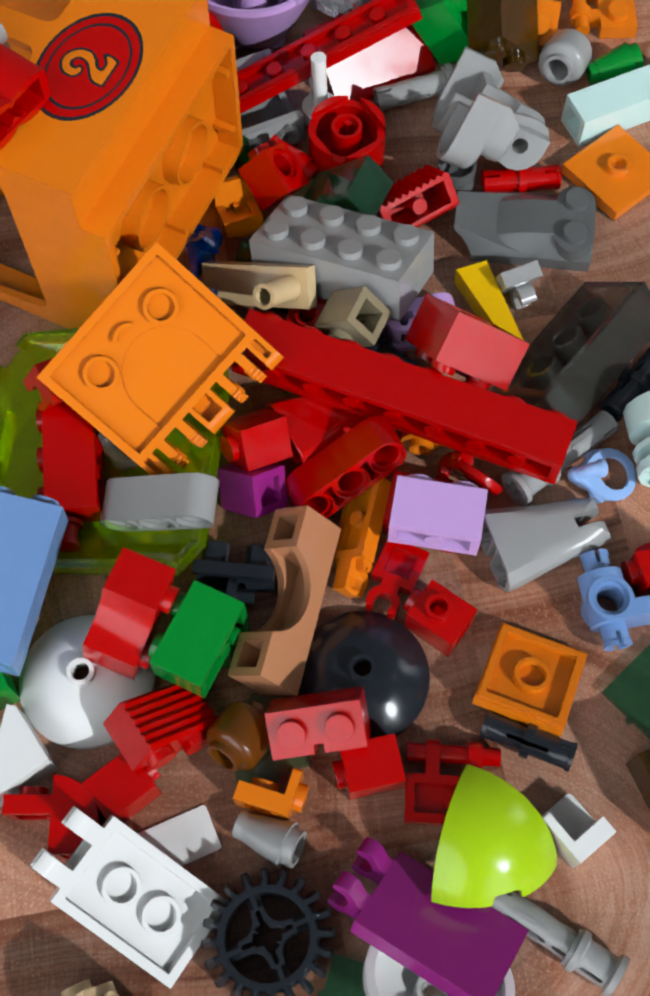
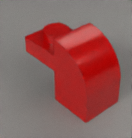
M53 776L52 794H48L49 788L40 786L20 787L19 794H4L2 808L4 816L13 821H50L47 851L59 860H69L83 841V838L61 823L73 806L100 826H103L106 822V818L83 785L67 776Z

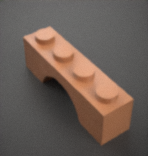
M308 505L275 509L264 550L275 566L277 574L278 597L276 606L270 619L261 628L252 632H240L228 672L229 677L263 695L298 696L341 532L340 527Z

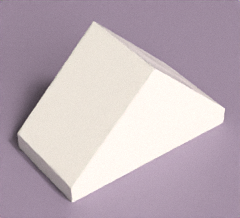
M6 704L0 726V807H3L4 794H19L20 787L35 786L59 769L27 716L18 707Z

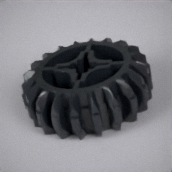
M262 868L259 871L260 885L253 886L248 873L242 874L240 879L245 890L239 894L231 884H226L223 889L232 899L231 902L225 906L219 900L213 899L210 904L215 911L222 913L219 922L211 918H206L203 921V927L217 931L216 938L202 940L201 948L206 950L217 949L218 953L217 956L209 958L205 962V967L207 970H213L223 966L225 970L216 978L214 984L218 988H222L233 980L236 985L231 990L230 996H242L245 989L251 991L250 996H261V994L277 996L281 992H284L285 996H296L292 988L298 984L301 985L308 995H311L315 989L306 979V976L310 971L320 978H325L327 975V970L315 963L318 955L331 959L334 957V950L329 947L320 946V939L335 937V929L333 927L319 928L318 924L319 921L331 916V911L329 907L321 908L315 912L311 908L320 899V892L314 890L303 898L300 894L305 888L306 880L303 877H299L292 889L286 887L288 872L283 869L277 875L276 884H270V875L266 868ZM272 896L286 899L296 905L303 915L283 921L273 920L269 917L261 898ZM245 905H248L252 918L251 931L247 937L238 941L236 945L229 947L228 940L232 922L238 912ZM259 914L262 915L265 924L272 931H284L293 927L291 930L282 933V941H276L280 945L275 950L279 964H276L273 954L269 953L264 946H253L245 950L246 947L256 943V936H261L258 933L259 929L262 928ZM310 929V944L305 960L291 975L285 960V946L292 938L298 936L299 933ZM256 955L263 956L273 970L277 982H255L243 975L234 963L243 958L247 959Z

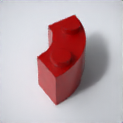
M123 547L103 586L96 615L82 645L83 658L132 680L135 679L140 667L148 670L151 659L148 656V652L153 642L152 638L162 613H170L180 588L172 585L176 569Z

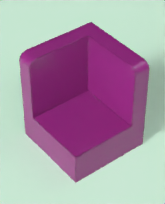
M273 463L250 472L233 464L218 468L223 509L258 518L275 511V509L288 506L285 467L283 464Z

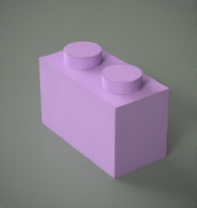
M410 474L407 477L397 475L387 542L476 556L482 538L488 489L478 488L477 485L468 481H455L452 483L433 481L432 478L423 474Z

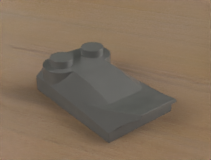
M572 186L563 189L559 194L484 190L458 191L459 205L456 206L454 230L466 243L471 261L482 262L487 260V262L524 265L538 260L541 268L588 272L595 235L596 202L592 193L587 189Z

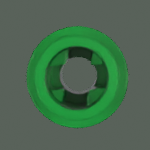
M623 42L592 60L585 70L589 84L592 86L643 67L644 60L640 47L636 42L631 44Z

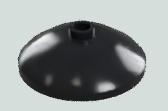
M369 611L343 613L326 620L315 628L298 696L363 686L371 727L370 739L394 733L397 737L413 724L424 707L430 683L428 661L417 638L398 621L389 619L386 615ZM358 663H366L370 666L371 671L365 676H360L354 672L353 668Z

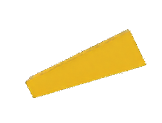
M487 260L456 269L454 284L476 316L496 324L523 340Z

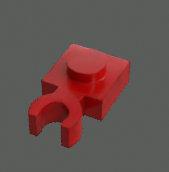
M386 541L371 573V579L381 584L373 587L368 592L365 608L371 611L374 602L377 599L384 598L391 604L387 612V618L394 619L399 611V591L409 596L412 594L429 559L430 552L415 546Z

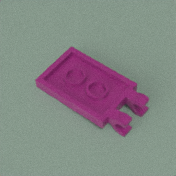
M366 837L357 850L359 856L351 868L360 876L378 884L370 895L356 876L343 871L333 884L332 888L335 890L328 899L329 905L334 909L346 913L355 919L350 932L449 996H495L529 929L493 907L459 908L431 902L434 871L401 851L393 861L378 841Z

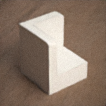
M566 794L541 815L551 832L557 852L572 869L580 865L617 832L604 816L595 821L572 794Z

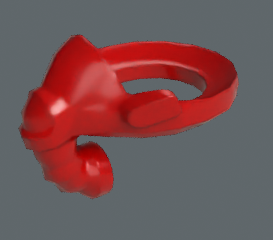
M454 451L448 452L439 460L436 479L454 482L449 478V475L452 472H456L469 482L477 485V487L488 489V493L497 496L502 492L503 487L483 471L473 467V456Z

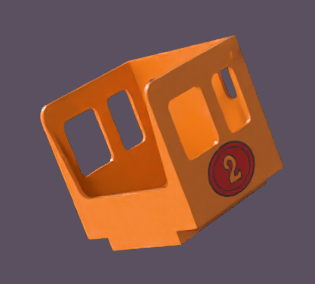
M0 0V22L8 35L6 42L9 43L13 51L45 70L51 90V95L43 108L31 120L19 125L11 140L0 150V197L3 194L5 195L36 278L0 263L1 301L77 332L156 241L178 259L243 148L234 35L210 26L207 0Z

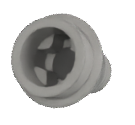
M246 810L239 814L232 831L234 838L244 842L277 868H281L283 865L293 868L300 859L307 840V832L299 828L298 822L252 814Z

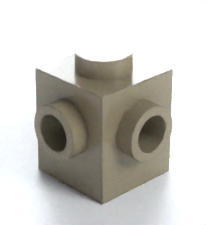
M365 286L332 292L315 326L325 335L340 340H353L362 347L375 346L391 311Z

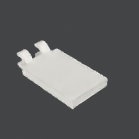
M73 806L61 823L83 838V841L66 864L42 847L30 865L35 871L57 886L49 898L50 902L171 989L200 947L201 941L210 932L209 929L203 927L204 919L211 918L217 921L222 914L210 906L212 900H219L225 906L230 902L113 815H110L103 826H100Z

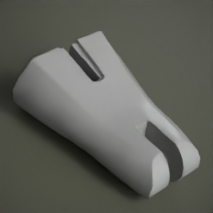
M575 498L541 505L486 509L480 545L486 557L493 556L490 567L498 588L505 593L511 592L548 571L579 557L584 552L598 549L610 541L612 538L604 521L578 526L598 515L599 509L594 498Z

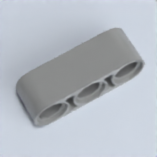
M190 472L109 479L106 484L100 525L122 532L210 528L214 523L219 480L211 475Z

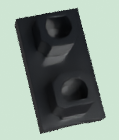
M208 540L206 541L201 560L194 559L192 572L193 575H196V581L241 602L254 604L256 592L275 593L276 590L275 566H272V561L264 550L265 545H247L244 564L229 562L230 544L223 541Z

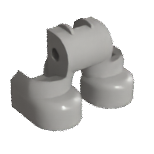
M466 46L445 84L433 112L431 127L442 133L437 147V158L460 169H466L472 166L481 155L487 160L498 161L508 169H528L540 160L550 144L549 129L545 125L544 117L537 110L523 104L509 93L500 89L504 79L496 60Z

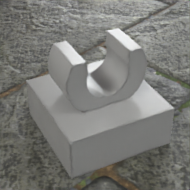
M538 260L502 272L495 279L502 294L510 293L514 309L519 310L530 306L531 302L537 300L532 284L543 276Z

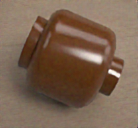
M233 701L227 704L206 732L209 745L207 752L216 764L229 772L252 770L270 748L264 716L267 708L255 701L250 703Z

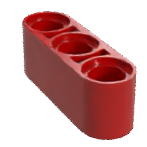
M371 416L357 424L289 474L286 479L287 492L294 507L308 505L325 518H328L401 466L406 458V450L389 419L384 416Z

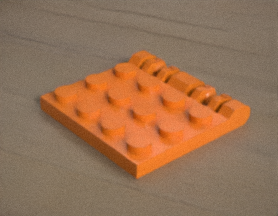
M156 241L36 378L149 475L175 474L178 472L165 459L154 452L158 448L178 466L186 467L190 462L186 453L165 439L175 427L195 446L203 448L208 442L202 433L184 419L188 412L214 434L235 412L221 396L211 389L214 383L217 382L240 403H243L249 397L245 393L244 388L224 374L235 361L244 369V372L254 381L261 383L267 377L242 352L248 348L271 370L284 357Z

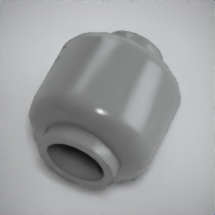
M561 29L551 35L539 54L538 62L540 73L546 81L562 87L572 85L578 81L592 58L590 41L583 33L576 29Z

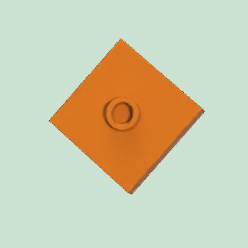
M619 124L562 165L561 173L575 186L590 191L595 198L596 205L613 221L650 195V152Z
M501 622L472 704L527 725L529 723L534 724L540 730L561 737L588 653Z

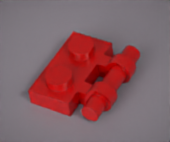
M426 739L425 743L407 742L406 761L424 762V773L406 772L403 824L443 826L452 796L461 776L439 775L440 763L469 764L481 769L483 766L500 767L501 748L483 747L482 742L470 741L467 742V746L440 744L439 739Z

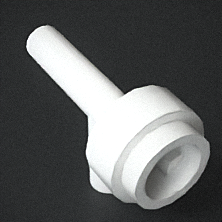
M314 52L311 55L312 77L309 78L312 93L305 97L302 102V114L304 116V123L307 126L311 120L314 108L322 101L334 97L333 94L327 92L326 55L323 52Z

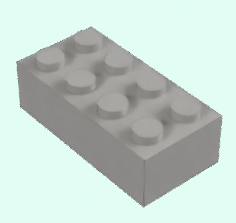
M287 195L249 239L252 262L315 265L317 297L328 300L332 292L365 286L391 311L389 318L399 321L434 272V232L417 228L413 225L382 219L375 215H366L343 209L339 206L311 201L300 196Z

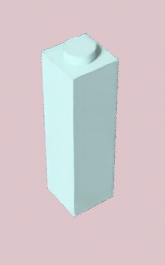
M650 64L567 94L561 121L578 148L594 142L618 124L624 130L650 121Z

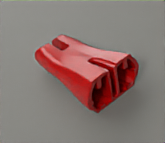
M300 395L274 400L266 405V408L286 415L293 457H290V460L295 468L301 466L366 419Z

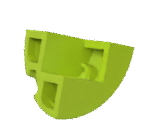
M467 764L452 796L442 828L434 866L431 902L459 908H486L493 905L496 896L518 890L520 895L525 897L541 887L557 867V853L547 824L523 794L498 776L479 767Z

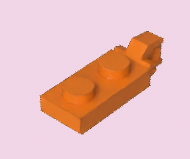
M385 478L343 507L339 523L341 532L333 561L336 562V574L332 589L349 599L362 598L369 581L367 573L373 567L372 563L374 562L392 483Z

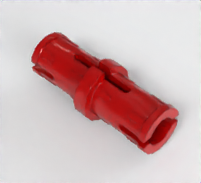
M559 164L529 167L523 170L508 168L481 170L480 185L484 187L481 190L511 192L558 190L561 188L562 176L561 172L557 171H560L561 168Z

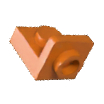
M294 767L285 794L278 792L280 787L278 784L263 778L253 777L251 783L242 780L238 781L233 800L236 806L269 817L290 821L293 811L302 813L310 785L303 783V770Z

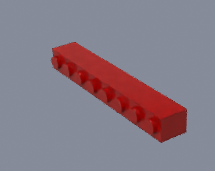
M249 309L244 321L284 357L271 370L248 348L242 352L265 373L267 377L262 381L263 383L366 419L376 415L384 416L389 419L394 429L555 485L578 421L568 418L564 413L557 410H544L529 405L519 397L513 395L503 396L486 390L476 382H462L445 376L435 368H421L404 362L394 354H381L363 348L353 340H340L325 335L315 327L299 326L284 321L274 313H261ZM235 361L232 363V372L249 377Z

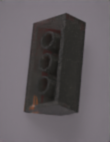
M584 282L529 345L507 391L493 386L489 391L503 396L513 395L519 397L525 403L544 410L553 409L560 411L568 418L578 421L577 428L589 410L606 394L610 385L621 372L629 367L631 360L650 341V291L646 283Z

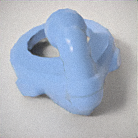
M603 448L593 449L586 453L584 461L578 466L571 467L567 476L569 481L575 486L588 491L589 498L593 497L596 503H603L604 501L615 502L628 497L635 488L637 473L633 462L626 454L617 449ZM605 459H616L625 468L627 481L623 488L619 490L611 489L602 481L601 478L606 477L608 473V464Z

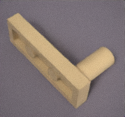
M216 260L202 263L203 284L225 304L257 306L262 310L272 307L309 310L317 307L315 265Z

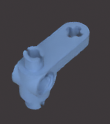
M598 549L597 556H595L594 550L584 552L579 556L584 573L577 578L582 597L580 606L581 616L591 632L601 634L604 651H613V646L617 645V650L633 645L628 628L650 625V595L634 597L632 588L623 578L621 568L610 565L607 549ZM597 597L611 599L615 603L617 611H606L601 608L597 602Z

